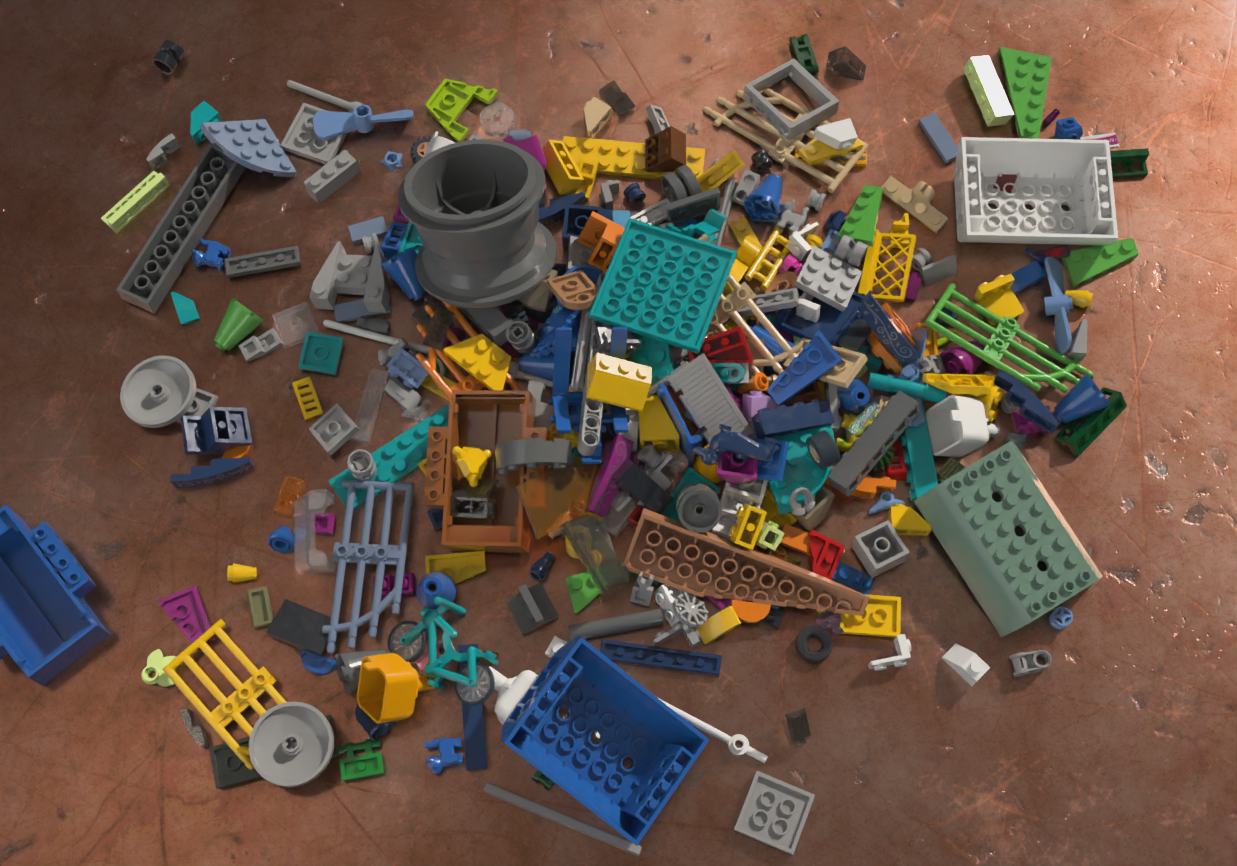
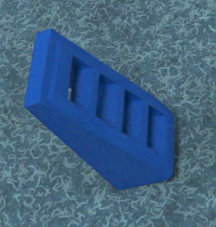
M396 222L391 223L380 246L384 258H389L399 252L408 225Z

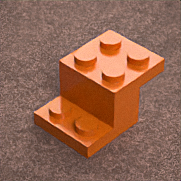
M592 211L577 241L593 249L587 263L607 272L625 228Z
M887 303L882 305L914 348L916 344L907 325ZM873 331L869 338H867L873 347L871 350L877 358L881 357L883 359L882 362L887 369L892 368L897 374L902 370L900 363Z

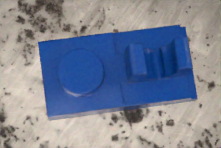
M839 561L832 577V581L867 595L875 581L871 576Z

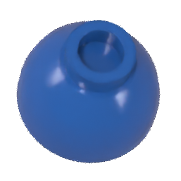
M281 526L269 535L267 543L277 552H289L294 549L295 539L290 528Z

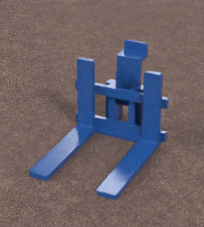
M557 327L555 332L552 398H548L549 406L554 407L555 415H551V423H556L558 434L571 433L570 423H573L574 432H579L583 392H568L572 328ZM613 327L611 329L609 356L625 360L627 327ZM603 402V405H610L611 415H604L602 408L600 432H606V423H613L615 433H628L630 417L626 415L625 408ZM568 405H571L572 415H569ZM601 438L592 455L584 456L581 454L582 464L601 463Z

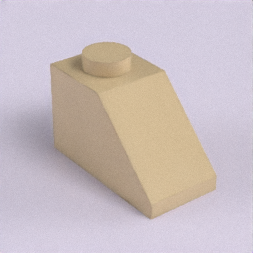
M593 97L591 101H587L583 107L587 138L592 139L612 117L611 107L596 97Z

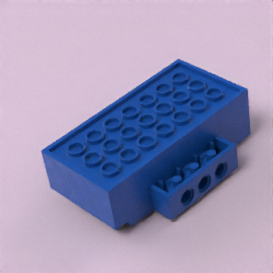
M4 505L0 508V659L9 653L28 678L44 686L110 634L82 598L97 587L55 530L45 521L31 530L23 518L7 505Z

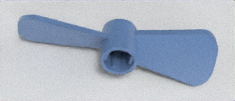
M358 105L354 108L353 113L318 111L313 117V124L316 136L321 140H326L354 130L368 133L374 128L373 122L409 120L414 117L412 110H400L372 115L369 106Z
M1046 257L1045 266L1052 293L1051 297H1044L1046 316L1055 315L1056 351L1065 354L1072 342L1066 313H1070L1069 309H1073L1072 297L1068 298L1067 294L1064 295L1063 268L1061 264L1053 257Z
M921 327L911 332L916 344L914 349L917 351L918 357L907 363V366L902 369L901 378L902 380L926 385L922 381L921 363H917V360L923 358L928 337L926 328ZM911 397L919 402L920 412L908 427H919L925 421L922 398Z

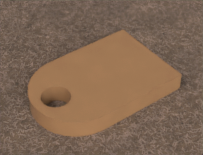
M582 270L547 280L548 288L561 304L568 309H588L593 306L598 294V288Z

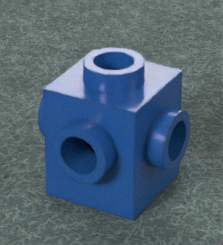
M1074 117L1056 120V139L1080 140L1083 135V128Z

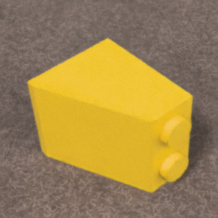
M653 394L646 398L643 410L639 412L640 449L651 444L655 447L656 452L663 450L668 452L679 451V433L659 396Z

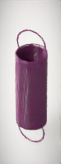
M1057 107L1043 120L1045 125H1049L1060 114Z

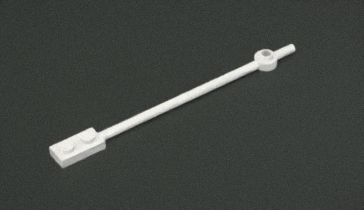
M554 636L545 655L551 658L556 651L568 642ZM661 700L694 727L727 743L729 751L733 755L742 756L747 754L762 763L766 762L768 756L750 747L749 741L744 735L736 734L731 737ZM740 741L742 742L743 746L741 748H737L735 746V742Z

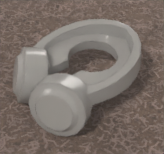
M797 488L791 494L790 505L793 509L792 514L801 516L814 508L815 501L813 500V495L807 488ZM800 493L805 494L803 508L800 503L796 502V497Z

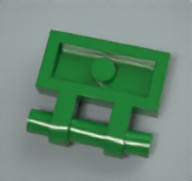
M370 738L365 739V742H349L338 747L339 754L347 753L348 757L340 759L342 781L384 774L382 753H373V748L381 747L380 739L374 742ZM366 750V755L355 757L356 751Z

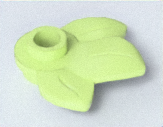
M160 649L153 651L148 656L147 666L142 671V680L149 685L156 683L162 687L174 685L173 681L162 669L177 656L163 657ZM155 672V677L150 678V673Z

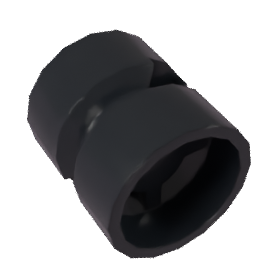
M165 40L160 47V52H157L152 62L162 72L172 74L185 52L178 44Z

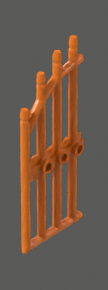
M442 301L447 309L441 316L434 311L430 304L424 307L434 320L435 326L432 334L426 331V328L421 323L416 326L417 330L422 333V336L429 344L428 360L420 352L416 354V358L451 401L452 390H482L486 386L471 374L464 377L437 343L441 330L453 345L460 342L445 323L451 314L471 338L478 335L457 309L459 306ZM436 354L459 381L451 388L448 387L436 372ZM507 372L506 382L513 390H522L509 372Z

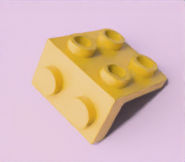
M1012 274L1000 275L990 283L984 282L978 286L974 295L975 301L1001 318L1004 316L1016 318L1024 312L1023 307L1010 288L1015 280ZM987 319L992 327L998 326V324Z

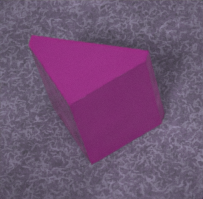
M728 451L720 455L717 462V475L728 483L734 485L757 479L758 459L748 457L747 460L736 458V453Z

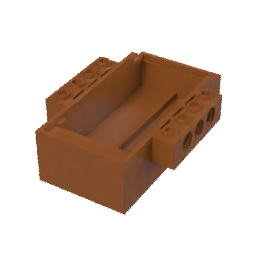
M452 390L448 427L428 428L424 505L429 509H443L441 545L452 552L529 553L531 510H547L548 466L539 465V468L527 469V466L520 467L518 471H511L510 475H499V472L496 471L495 445H498L499 448V443L530 438H544V441H549L550 432L547 428L535 427L536 399L529 390ZM458 446L462 449L463 447H472L492 452V456L487 459L486 469L481 479L478 480L476 487H471L467 478L457 470V458L452 452L454 447Z

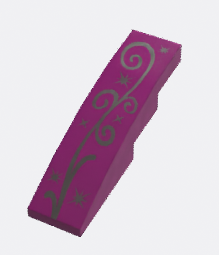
M619 434L614 436L610 453L605 455L601 472L596 474L587 511L600 517H605L618 490V486L615 484L617 480L612 475L627 458H630L634 441Z

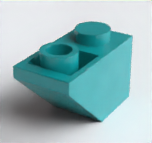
M205 101L191 112L190 134L196 145L207 138L200 128L202 123L223 122L219 112Z

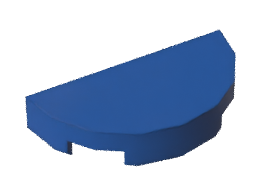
M301 649L302 664L310 673L326 675L336 669L337 664L335 660L323 655L319 657Z

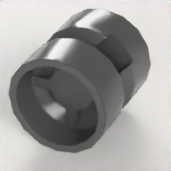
M515 321L507 327V340L517 352L522 354L529 353L535 348L537 338L525 322Z

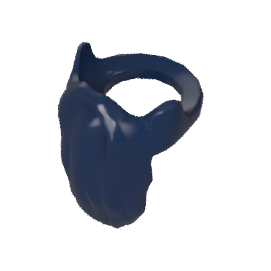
M357 704L355 711L356 720L374 742H377V737H383L389 731L390 724H396V721L377 724Z

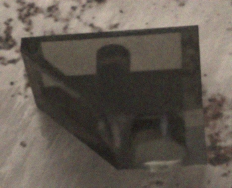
M846 46L829 52L826 67L832 73L839 77L864 80L867 65Z
M805 708L785 714L781 723L789 746L795 744L798 747L806 744L811 733Z

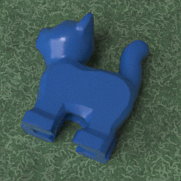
M199 239V244L207 247L205 254L201 251L191 250L193 252L192 259L194 265L199 267L206 264L218 268L219 271H223L225 263H223V258L221 257L230 258L232 254L231 249L217 241Z
M442 738L424 743L426 749L438 747L439 757L433 756L425 760L428 769L433 771L434 774H439L444 767L454 764L464 765L462 753H455L456 748H462L461 738Z

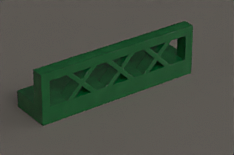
M1148 148L1110 151L1112 178L1147 176L1146 159L1149 156ZM1133 164H1141L1142 171H1135L1131 166ZM1120 165L1125 170L1124 172H1117L1113 168Z
M1103 387L1100 391L1104 396H1110L1107 399L1110 405L1070 421L1055 436L1056 440L1067 444L1072 454L1079 456L1127 407L1121 392ZM1086 420L1084 424L1077 425L1080 421ZM1074 432L1070 438L1065 437L1067 434Z

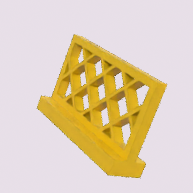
M876 229L873 247L868 246L858 294L866 296L869 290L873 291V289L880 286L884 291L878 295L872 294L876 300L904 302L917 238L916 235L879 233V230ZM883 239H891L893 241L886 248L882 245ZM904 240H911L910 245L904 249L899 244ZM897 246L901 251L892 256L889 250ZM886 253L890 259L882 264L879 261V257ZM904 254L907 257V261L900 265L896 259ZM894 262L898 267L889 272L885 267ZM883 269L887 275L878 280L876 273ZM901 270L904 273V277L897 281L893 275ZM891 278L894 284L886 289L882 283ZM898 287L901 290L900 296H892L890 291Z

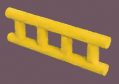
M779 227L774 229L744 276L747 281L755 278L761 282L760 288L763 291L768 289L783 261L791 252L786 247L789 240L780 235L782 230ZM775 241L785 246L782 252L772 247ZM768 253L777 258L774 264L765 259ZM760 265L769 270L767 276L757 272Z

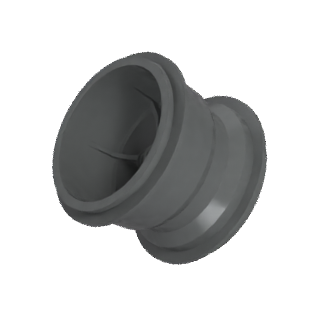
M479 139L457 142L441 147L424 156L411 168L400 185L398 201L403 215L415 225L419 238L423 243L416 257L415 271L419 283L429 294L439 300L459 307H495L510 303L527 295L548 276L555 264L557 250L552 234L545 226L538 222V202L543 195L546 182L544 170L536 158L513 144L498 140Z

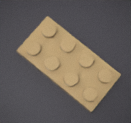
M802 338L797 346L802 351L803 347L811 340ZM832 346L841 357L842 362L818 380L848 388L868 359L865 354ZM790 358L784 362V369L790 365L792 361Z

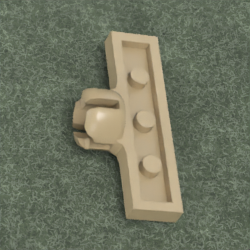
M890 176L882 186L883 194L937 234L948 221V217L930 205V201L935 196V190L931 186L927 187V183L919 181L914 188L909 189Z

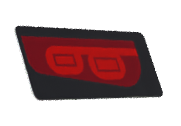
M1058 245L1032 253L1034 261H1037L1039 265L1045 264L1046 257H1053L1059 260L1071 255L1068 245Z

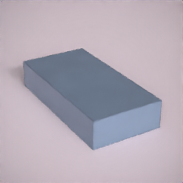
M383 216L348 226L354 245L362 243L363 236L369 237L376 233L377 238L386 236L388 232Z

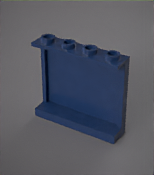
M799 288L797 289L799 296H801L804 291ZM869 290L866 296L853 292L844 312L813 297L811 302L820 305V318L816 323L796 315V307L781 309L776 313L775 327L801 339L807 338L810 340L820 330L830 345L841 347L840 342L857 318L863 319L856 305L870 297L872 291Z

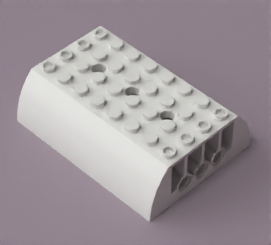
M961 137L954 171L957 240L959 242L1109 246L1117 241L1118 230L1109 140ZM1002 174H1016L1015 184L1006 183L1003 191H1000L999 185L995 183L998 175L1002 177ZM1007 185H1013L1011 194L1005 190ZM988 204H995L997 209H991ZM1025 204L1032 205L1034 209H1026ZM1061 205H1067L1070 210H1063Z

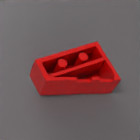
M742 326L705 338L699 354L687 350L690 361L704 353L710 363H754Z

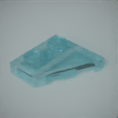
M876 402L869 403L865 407L866 409L845 430L850 436L861 434L866 428L864 424L868 420L873 421L879 415L878 410L881 407Z

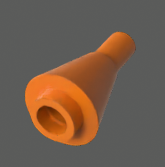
M762 372L756 373L749 380V383L738 387V392L743 394L751 390H767L769 386L767 376Z

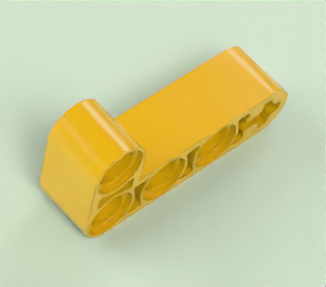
M745 239L738 249L730 272L738 283L761 250L760 247L748 239ZM726 282L722 293L725 297L734 290L728 282Z

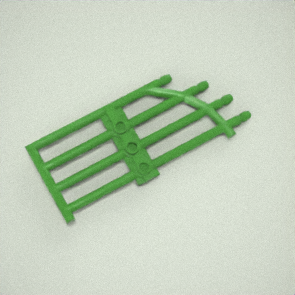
M953 283L949 284L924 322V325L999 370H1003L1035 391H1039L1041 388L1036 382H1046L1054 388H1058L1059 391L1066 393L1068 387L1063 383L1061 384L1057 379L1064 378L1076 385L1080 379L1070 374L1073 370L1081 375L1088 374L1091 379L1095 376L1093 372L1080 365V358L1071 360L1019 329L1020 325L1017 324L1015 319L1007 318L1006 316L1001 318L955 291L956 285ZM951 296L952 298L956 299L957 301L961 302L962 304L966 305L967 307L971 308L972 310L976 311L977 313L981 314L982 316L986 317L992 322L998 324L997 328H993L992 326L988 325L987 323L983 322L982 320L978 319L977 317L973 316L972 314L968 313L962 308L951 303L950 301H948V299ZM945 307L992 335L990 340L941 310ZM935 319H941L985 346L984 350L979 349L934 322ZM1014 335L1065 364L1066 367L1064 369L1060 368L1013 340ZM1007 347L1014 348L1054 373H1044L1006 350ZM1003 356L1031 374L1019 373L1001 362L1000 359Z

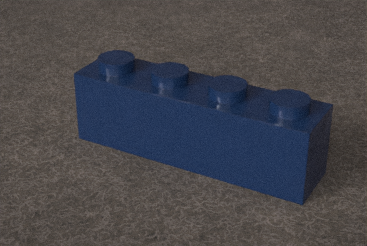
M815 399L808 404L798 402L791 407L780 405L773 410H769V408L759 409L757 414L752 417V422L757 439H764V437L783 436L821 425L833 424L834 418L829 401Z

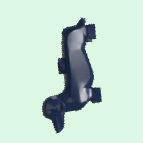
M720 424L719 428L721 431L711 438L709 447H695L692 449V452L699 455L701 461L706 465H714L720 455L726 451L736 453L735 457L743 460L751 457L767 462L772 459L775 451H778L780 447L776 446L778 440L764 437L765 444L757 443L741 433L731 432L732 427Z

